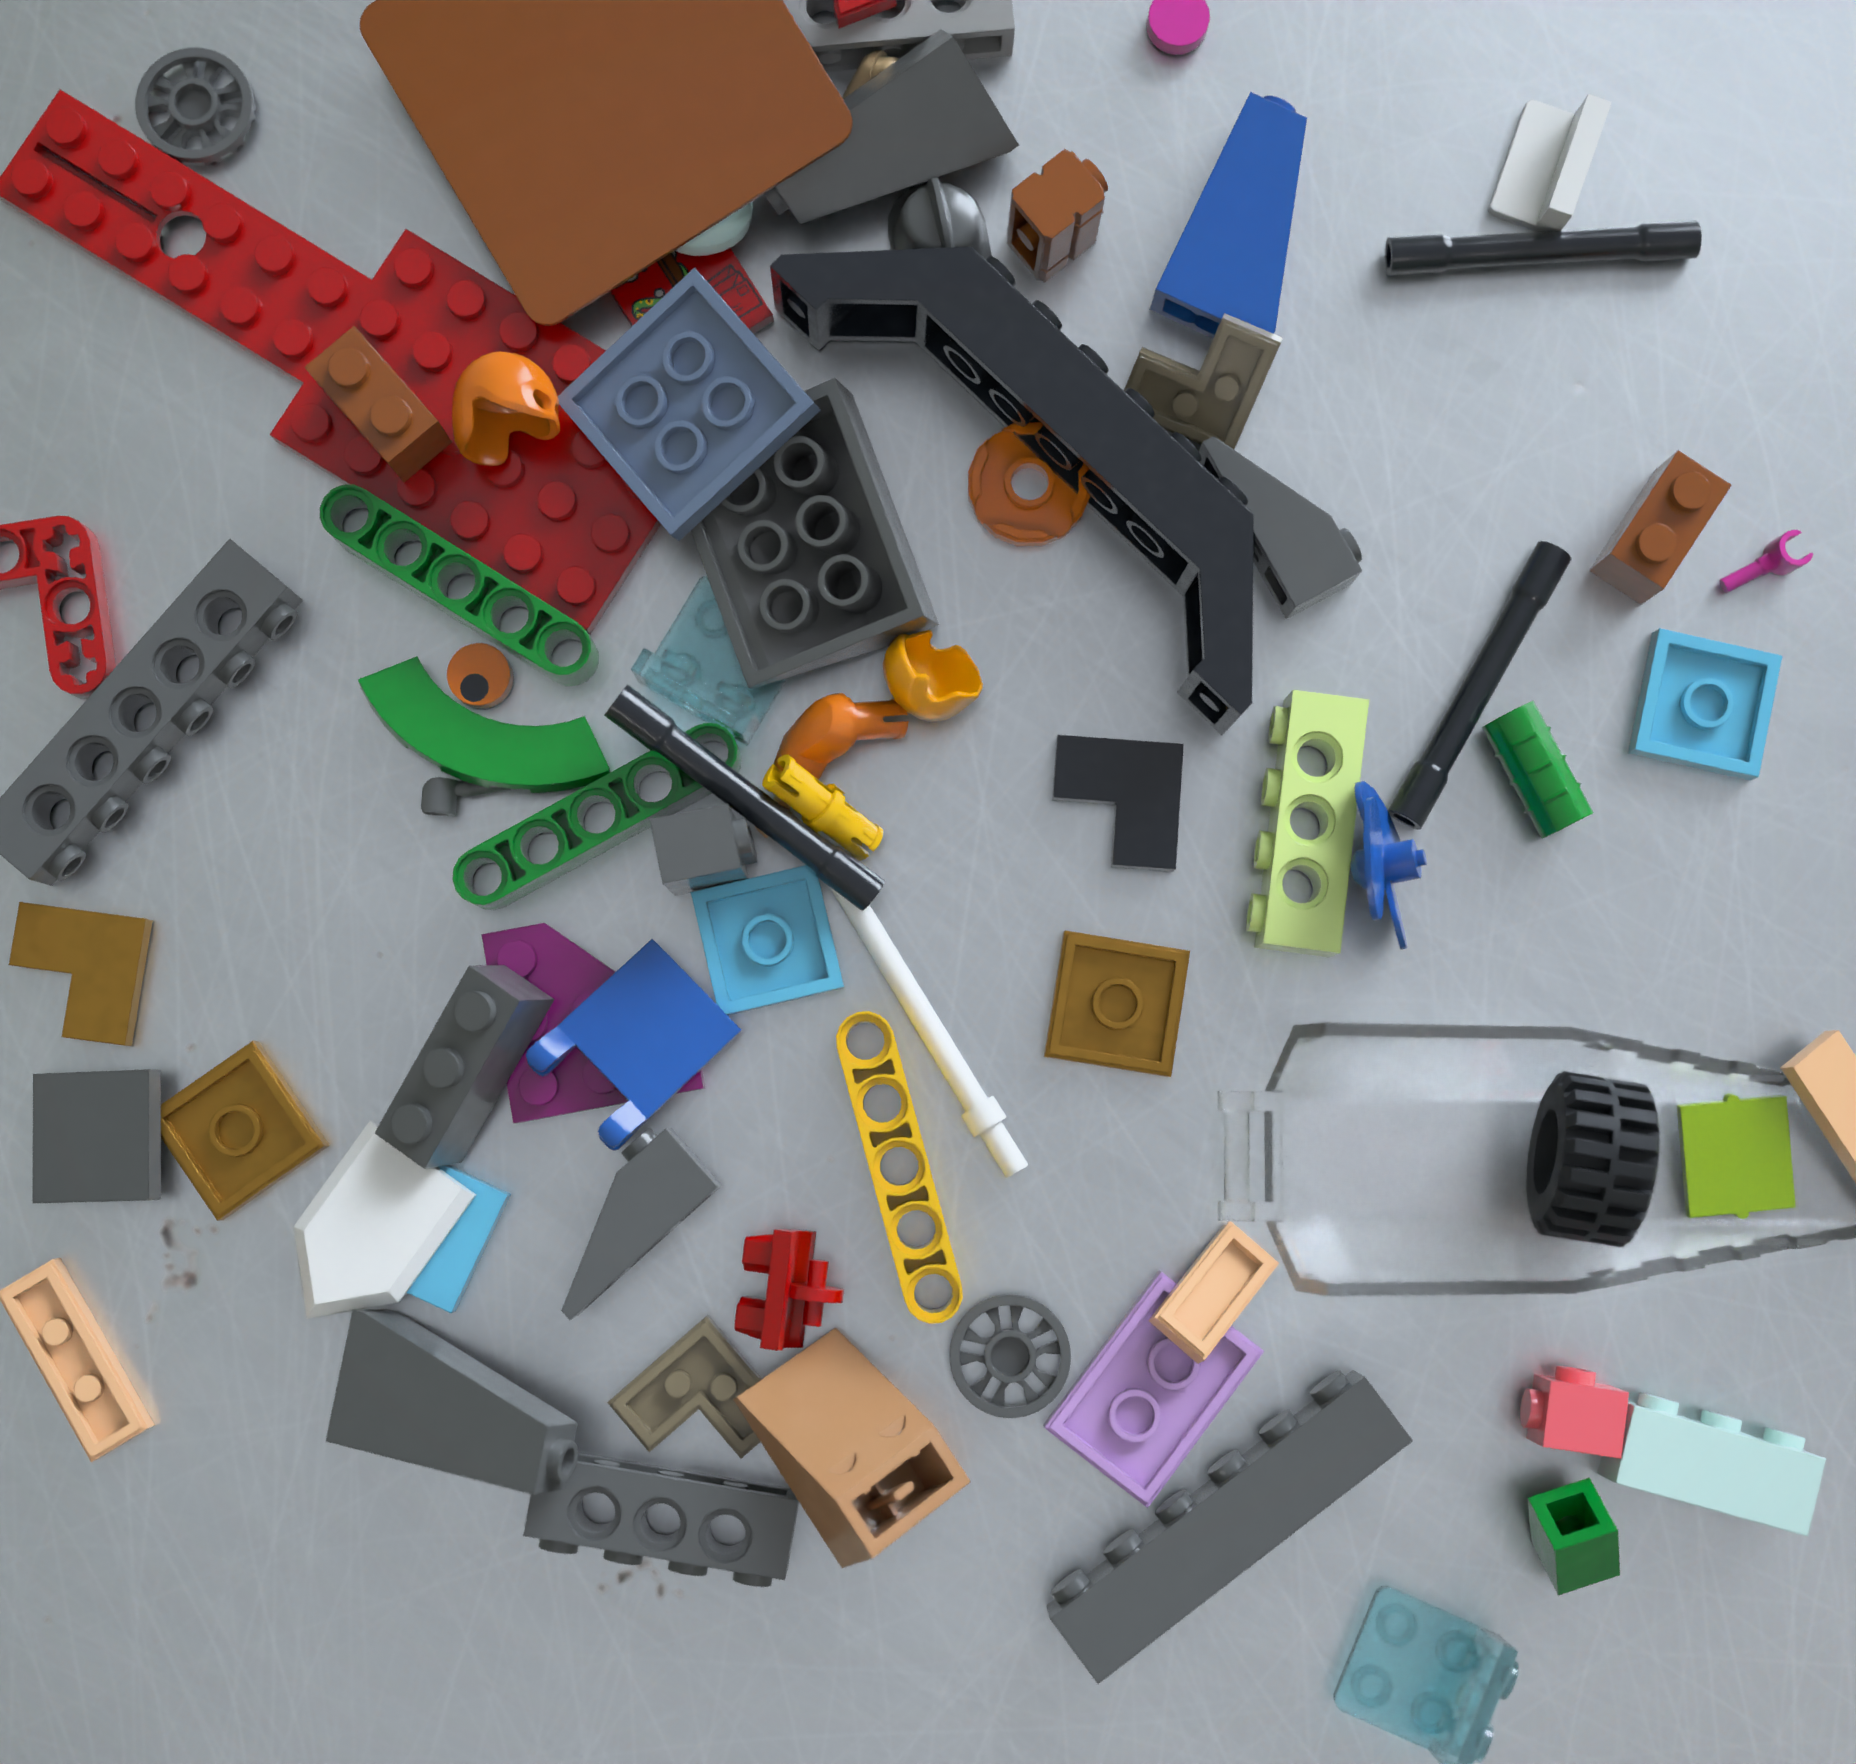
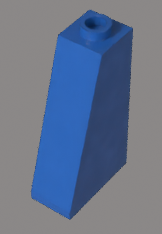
M1250 91L1155 289L1149 310L1214 339L1224 313L1273 334L1275 333L1307 117L1296 113L1295 108L1289 102L1276 96L1261 97Z

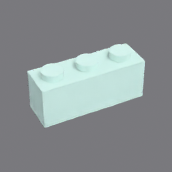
M1642 1392L1639 1394L1637 1404L1628 1402L1621 1459L1601 1456L1597 1474L1620 1485L1808 1536L1826 1458L1804 1451L1806 1438L1765 1427L1763 1439L1740 1433L1741 1420L1707 1410H1702L1700 1421L1678 1416L1679 1403Z

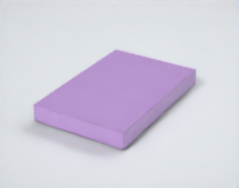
M1161 1271L1156 1273L1043 1424L1046 1430L1147 1508L1264 1352L1231 1326L1208 1357L1197 1364L1148 1321L1176 1286V1283Z

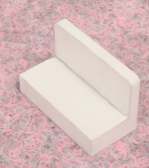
M1588 94L1576 113L1573 114L1533 99L1527 101L1488 208L1489 214L1537 232L1562 231L1573 216L1612 102Z

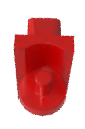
M777 1229L774 1230L773 1234L747 1236L744 1240L742 1257L744 1271L769 1275L766 1298L742 1296L736 1307L734 1329L745 1335L761 1339L760 1348L781 1351L783 1348H803L805 1325L821 1327L824 1303H843L844 1289L826 1286L829 1261L813 1259L816 1231Z

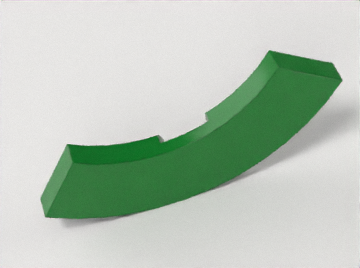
M418 656L358 679L360 688L374 713L385 728L407 749L409 747L419 756L438 766L441 772L462 781L486 788L497 786L510 789H529L531 793H545L584 787L611 772L585 716L567 722L540 726L508 724L483 717L468 710L446 695L425 671Z

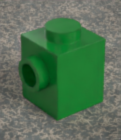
M1590 1477L1528 1497L1531 1543L1558 1596L1620 1576L1618 1529Z

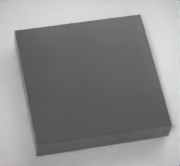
M161 1070L33 1074L32 1203L161 1200Z

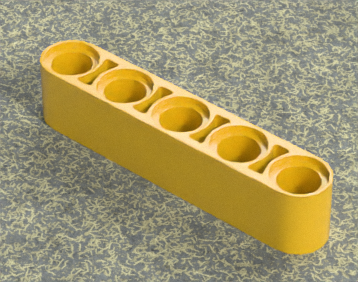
M870 1011L856 1012L848 1016L839 1026L836 1035L837 1051L903 1297L910 1313L918 1320L929 1324L942 1323L952 1318L959 1310L963 1299L962 1284L894 1033L889 1023L879 1014ZM862 1023L876 1025L884 1035L883 1049L872 1059L862 1060L856 1058L850 1053L847 1046L849 1032L855 1026ZM877 1085L891 1086L901 1097L900 1112L889 1122L880 1123L872 1120L864 1109L866 1093ZM894 1147L909 1149L918 1160V1170L915 1177L905 1184L891 1183L884 1178L881 1172L880 1162L882 1156ZM915 1210L927 1213L935 1223V1232L931 1240L923 1246L917 1247L905 1244L897 1233V1225L901 1217ZM928 1274L943 1276L952 1287L950 1300L938 1309L923 1307L914 1296L917 1282Z

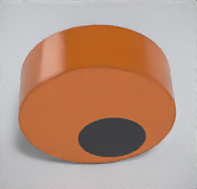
M473 643L462 647L453 655L447 668V681L451 691L462 703L472 708L487 709L500 704L508 696L513 686L514 677L510 662L497 648L488 644Z

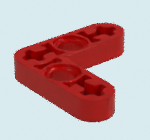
M52 516L0 525V543L3 541H13L19 550V560L16 566L10 571L0 573V590L38 584L49 671L52 680L61 690L80 699H88L116 667L100 546L96 535L80 521L69 516ZM67 533L80 542L79 547L70 549L69 558L71 569L81 576L86 574L84 579L69 577L66 560L53 552V547L63 544V534ZM57 576L64 577L59 580H55ZM73 592L86 593L90 600V611L87 617L76 624H65L59 614L63 598ZM94 635L93 640L81 639L84 657L97 663L96 670L87 672L86 683L84 684L81 680L70 675L71 668L80 666V654L78 646L69 641L64 642L65 637L86 638Z

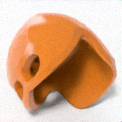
M492 352L474 360L460 375L452 398L453 435L455 444L461 454L476 464L498 466L504 463L508 457L510 433L522 431L537 439L549 440L554 438L560 432L558 418L559 399L550 378L537 364L515 353Z

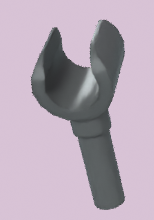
M435 777L428 780L422 788L421 809L426 815L455 816L457 796L470 797L511 789L497 786L486 788L462 780Z

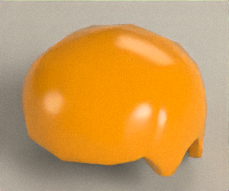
M930 630L910 635L899 634L886 650L883 660V674L894 699L907 712L918 719L930 722L944 721L957 715L979 697L983 689L979 669L965 649L958 645L945 649L935 648L930 643L933 636Z

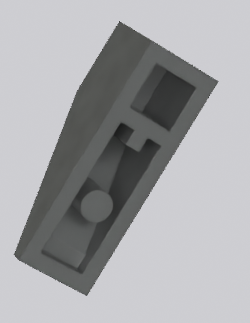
M1215 436L1202 442L1199 449L1202 459L1199 463L1217 480L1221 476L1231 480L1242 490L1248 499L1246 507L1254 514L1253 562L1286 619L1354 582L1362 572L1358 564L1362 561V554L1349 530L1346 528L1339 530L1331 515Z
M649 1128L621 1153L628 1163L614 1177L561 1310L569 1320L581 1314L722 1186L672 1128L664 1129L659 1135Z

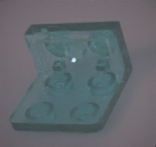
M1384 1585L1379 1587L1373 1595L1334 1690L1333 1700L1342 1712L1428 1749L1439 1764H1473L1474 1761L1480 1763L1487 1755L1491 1746L1494 1728L1490 1721L1499 1698L1502 1700L1507 1699L1516 1684L1519 1664L1515 1659L1518 1650L1493 1631L1396 1588Z

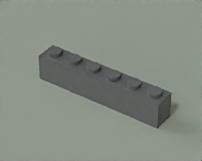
M1341 1370L1327 1376L1310 1391V1395L1314 1400L1294 1416L1290 1410H1286L1272 1418L1259 1430L1258 1434L1262 1438L1259 1443L1243 1455L1237 1449L1224 1455L1208 1469L1207 1475L1210 1477V1480L1191 1495L1186 1489H1183L1169 1497L1156 1509L1155 1514L1159 1519L1139 1535L1134 1529L1126 1531L1104 1549L1103 1554L1107 1558L1104 1562L1087 1575L1082 1569L1074 1571L1052 1589L1051 1595L1054 1600L1046 1605L1049 1618L1097 1684L1101 1683L1413 1442L1365 1376L1354 1370L1346 1376Z

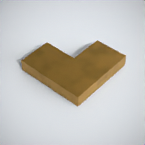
M19 902L9 965L72 974L61 1037L132 1046L153 920Z

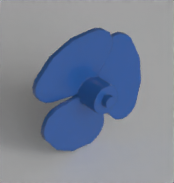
M1360 781L1355 783V798L1364 824V849L1356 850L1350 862L1352 876L1356 883L1363 889H1367L1370 915L1374 921L1381 920L1384 892L1386 890L1400 950L1407 949L1405 931L1393 884L1422 877L1421 866L1427 865L1424 849L1417 850L1414 839L1400 841L1390 814L1378 793L1368 783Z

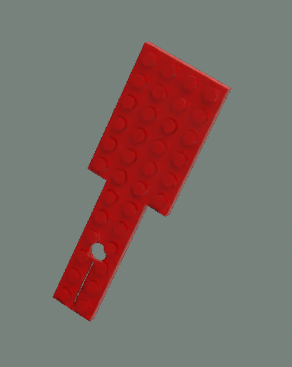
M59 89L0 176L1 201L301 384L302 386L269 434L277 443L345 485H356L369 491L575 620L589 635L592 633L661 523L560 405L558 406L560 432L554 438L542 440L522 431H514L509 436V449L506 461L498 466L476 464L466 459L456 446L452 425V398L456 382L462 372L474 360L492 352L515 353L530 359L542 368L550 378L558 396L606 351L605 349L562 323L553 326H544L536 323L528 316L516 295L408 229L404 230L373 279H370ZM47 151L52 152V153L55 154L56 156H58V157H60L61 159L65 160L66 162L70 163V164L73 165L74 167L78 168L79 170L83 171V172L86 173L87 175H89V176H91L92 178L96 179L97 181L101 182L102 184H104L105 186H107V187H109L110 189L114 190V191L117 192L118 194L122 195L123 197H125V198H127L128 200L132 201V202L135 203L136 205H138V206H140L141 208L145 209L146 211L150 212L151 214H153L154 216H156V218L153 217V216H151V215L148 214L147 212L143 211L142 209L138 208V207L135 206L134 204L130 203L129 201L125 200L124 198L120 197L119 195H117L116 193L112 192L111 190L107 189L106 187H104L103 185L99 184L98 182L94 181L93 179L89 178V177L86 176L85 174H83V173H81L80 171L76 170L75 168L71 167L70 165H68L67 163H65V162H63L62 160L58 159L57 157H55L54 155L50 154V153L47 152ZM187 215L202 221L206 232V239L203 247L197 254H183L172 258L162 251L160 235L162 229L170 220L178 216ZM353 326L358 329L438 420L452 441L450 445L405 483L305 369L306 365Z

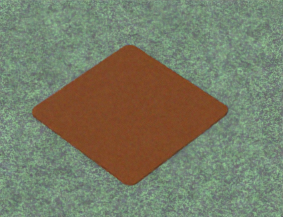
M375 0L365 8L360 18V32L512 290L528 316L536 323L544 326H553L563 322L836 149L848 139L853 127V119L849 108L783 0Z

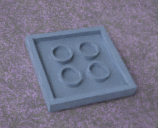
M695 268L558 395L559 405L667 532L678 541L688 534L821 410Z

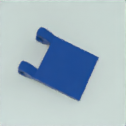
M651 939L558 1026L527 1050L526 1058L528 1065L538 1075L543 1077L551 1073L576 1047L628 1100L610 1115L598 1129L600 1140L610 1150L615 1151L619 1150L650 1117L741 1032V1029Z

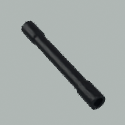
M1697 220L1642 223L1635 227L1457 237H1448L1442 234L1388 237L1385 244V268L1388 275L1439 273L1454 268L1637 259L1640 261L1692 259L1697 258L1700 253L1702 233L1699 222Z
M1539 541L1536 544L1512 587L1511 597L1469 673L1422 757L1412 766L1390 805L1388 812L1397 821L1417 830L1422 829L1447 784L1448 774L1538 612L1548 603L1572 559L1559 546L1545 541Z
M628 684L604 714L605 717L647 749L658 752L725 804L728 803L733 810L810 867L821 881L861 911L869 906L885 883L884 879L842 847L831 844L680 729L669 715Z

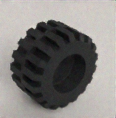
M1567 1071L1558 1073L1540 1102L1535 1117L1527 1161V1202L1532 1223L1539 1234L1614 1247H1624L1626 1243L1629 1244L1634 1238L1647 1214L1652 1199L1659 1162V1120L1654 1098L1650 1093L1649 1087L1641 1083Z

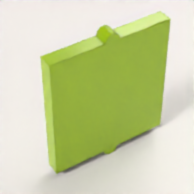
M1727 1093L1724 1095L1723 1100L1676 1105L1687 1217L1696 1218L1734 1214L1740 1219H1746L1749 1216V1212L1796 1208L1787 1096L1780 1094L1739 1099L1738 1096Z

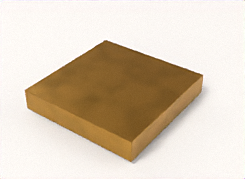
M1065 930L1061 943L1044 1057L1171 1077L1190 951Z
M259 1041L250 1042L161 1104V1139L217 1221L226 1219L330 1146Z

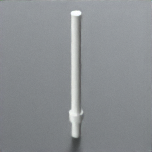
M830 887L966 1112L961 1117L973 1137L980 1134L1006 1178L1028 1165L1002 1123V1120L1007 1118L994 1096L987 1098L870 904L861 911Z

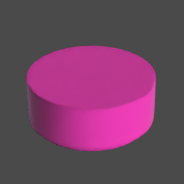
M1153 0L1147 18V33L1151 42L1159 50L1172 55H1183L1194 51L1203 42L1210 21L1208 5L1205 0Z

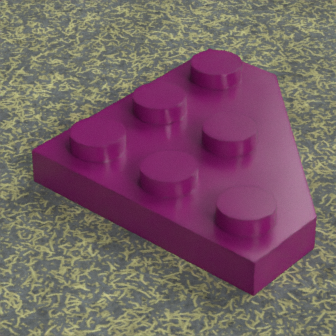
M546 923L481 934L486 965H505L554 998L552 1005L507 1082L513 1124L625 1104L628 1100L576 1047L551 1073L543 1077L538 1075L528 1065L526 1058L527 1050L558 1026L616 971ZM702 1069L676 1094L706 1089Z

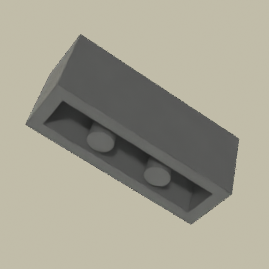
M505 965L468 966L377 1127L375 1134L423 1169L461 1163L552 1005L554 998Z

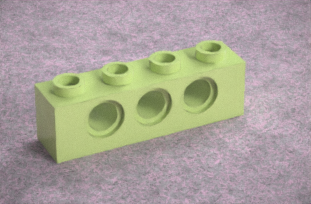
M1292 690L1283 700V707L1274 706L1272 709L1268 742L1270 744H1278L1275 769L1266 768L1261 792V805L1271 807L1268 831L1258 832L1254 851V868L1263 869L1261 894H1251L1246 920L1247 931L1256 932L1254 948L1322 957H1332L1341 952L1357 812L1355 783L1360 782L1369 699ZM1301 747H1314L1323 753L1327 762V769L1323 776H1310L1300 768L1297 755ZM1305 808L1316 815L1320 824L1319 834L1316 839H1302L1293 832L1290 825V816L1293 809ZM1287 871H1301L1309 877L1313 891L1307 903H1297L1286 896L1283 890V878Z

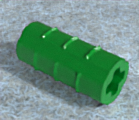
M1534 700L1482 727L1495 751L1494 757L1499 758L1510 779L1509 785L1514 786L1525 807L1524 813L1529 814L1541 839L1594 813L1580 788L1582 783L1577 782L1565 760L1566 755L1562 754L1550 732L1551 727L1547 726Z

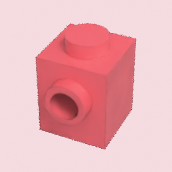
M1556 1366L1555 1377L1534 1374L1532 1389L1527 1388L1524 1391L1520 1407L1521 1425L1523 1428H1527L1526 1439L1542 1447L1621 1459L1629 1392L1611 1385L1595 1383L1596 1372L1585 1369Z

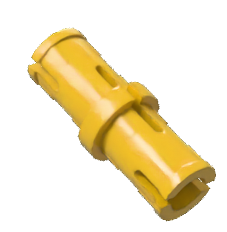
M785 754L777 759L778 764L784 768L783 771H780L774 764L769 767L763 778V788L775 794L802 815L801 819L817 833L820 831L824 832L859 861L869 857L868 851L861 847L863 843L873 852L877 849L883 837L882 827L871 822L845 801V793L835 784L824 785L795 762V759L789 754Z

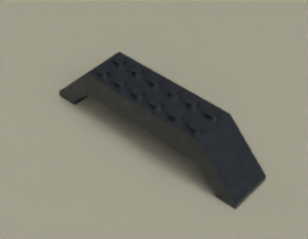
M973 247L780 255L770 265L774 307L815 348L820 350L829 340L916 342L1004 427L1015 423L1025 427L1028 423L1041 422L1043 426L1035 435H1018L1016 432H1013V434L1040 460L1048 464L1051 470L1076 494L1079 492L1078 471L1082 468L1083 463L1089 468L1081 477L1084 488L1090 494L1087 506L1183 596L1187 679L1177 693L1213 728L1223 735L1252 704L1254 514L1246 507L1248 499L1242 490L1226 477L1221 476L1217 480L1199 463L1202 458L1197 448L1182 434L1174 432L1170 435L1153 419L1155 412L1152 406L1141 394L1131 388L1123 391L1107 375L1109 370L1106 363L1092 348L1085 344L1077 347L1060 331L1062 324L1059 318L1047 305L1039 300H1035L1033 303L1027 300L1014 287L1016 281L1013 275L998 259L989 256L985 260Z

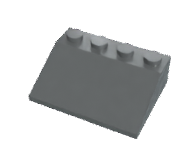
M836 378L805 391L821 410L691 530L741 670L750 689L889 646L899 634L910 635L939 625L854 396Z

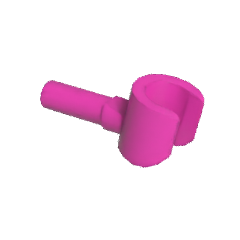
M1795 529L1785 532L1766 545L1763 556L1721 578L1719 583L1723 591L1728 593L1770 572L1781 576L1787 575L1807 564L1812 559L1813 552L1798 560L1790 557L1785 549V543L1802 532Z

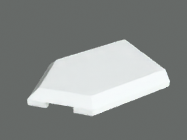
M370 1120L293 1227L307 1319L400 1302L468 1208L476 1194L439 1167L423 1169L376 1135L375 1131L379 1125Z

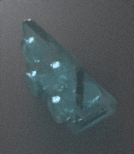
M707 576L699 579L656 652L653 653L644 648L631 668L639 684L706 723H715L726 728L737 741L746 746L750 743L788 679L785 678L753 689L748 688Z

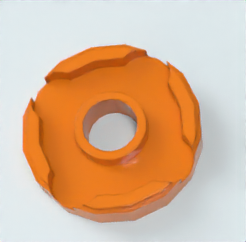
M1041 422L1028 423L1025 427L1015 423L1002 428L1001 432L994 434L977 449L968 470V500L977 521L995 538L1017 547L1044 546L1065 537L1081 520L1090 498V494L1081 482V477L1089 470L1084 463L1078 471L1079 492L1076 494L1051 470L1048 464L1040 460L1013 434V432H1016L1018 435H1035L1043 426ZM1023 469L1037 470L1045 477L1047 490L1037 499H1023L1012 488L1011 480L1013 476Z

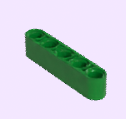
M340 485L333 488L323 498L320 505V520L324 529L352 555L559 684L578 686L587 682L595 674L599 664V652L588 632L575 620L364 488L356 485ZM356 508L368 509V519L361 529L355 532L342 531L344 517L351 510ZM408 541L421 542V553L413 563L407 566H398L394 563V555L403 543ZM467 573L475 576L473 590L466 597L461 599H450L447 597L448 584L455 576ZM515 606H522L528 609V620L521 630L514 633L500 631L499 621L507 609ZM566 639H574L581 642L582 653L574 664L559 667L552 663V652L559 642Z
M703 723L685 731L701 745L710 741L724 744L728 748V758L725 763L735 771H740L741 753L735 738L726 728L715 723ZM650 750L465 852L459 857L453 868L452 880L455 890L464 900L482 909L498 910L504 908L650 828V819L673 815L712 793L661 754ZM655 771L670 775L672 786L669 794L664 799L657 802H647L641 799L639 788L645 776ZM598 802L612 804L615 809V820L611 827L601 833L588 832L584 825V815L587 809ZM544 832L554 833L559 843L555 857L548 863L533 864L528 855V848L532 839ZM487 863H496L500 867L502 874L498 889L492 894L478 895L472 885L473 875L480 866Z

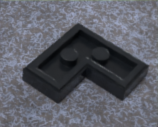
M1057 735L1052 800L1115 805L1111 867L1174 872L1177 860L1184 744Z

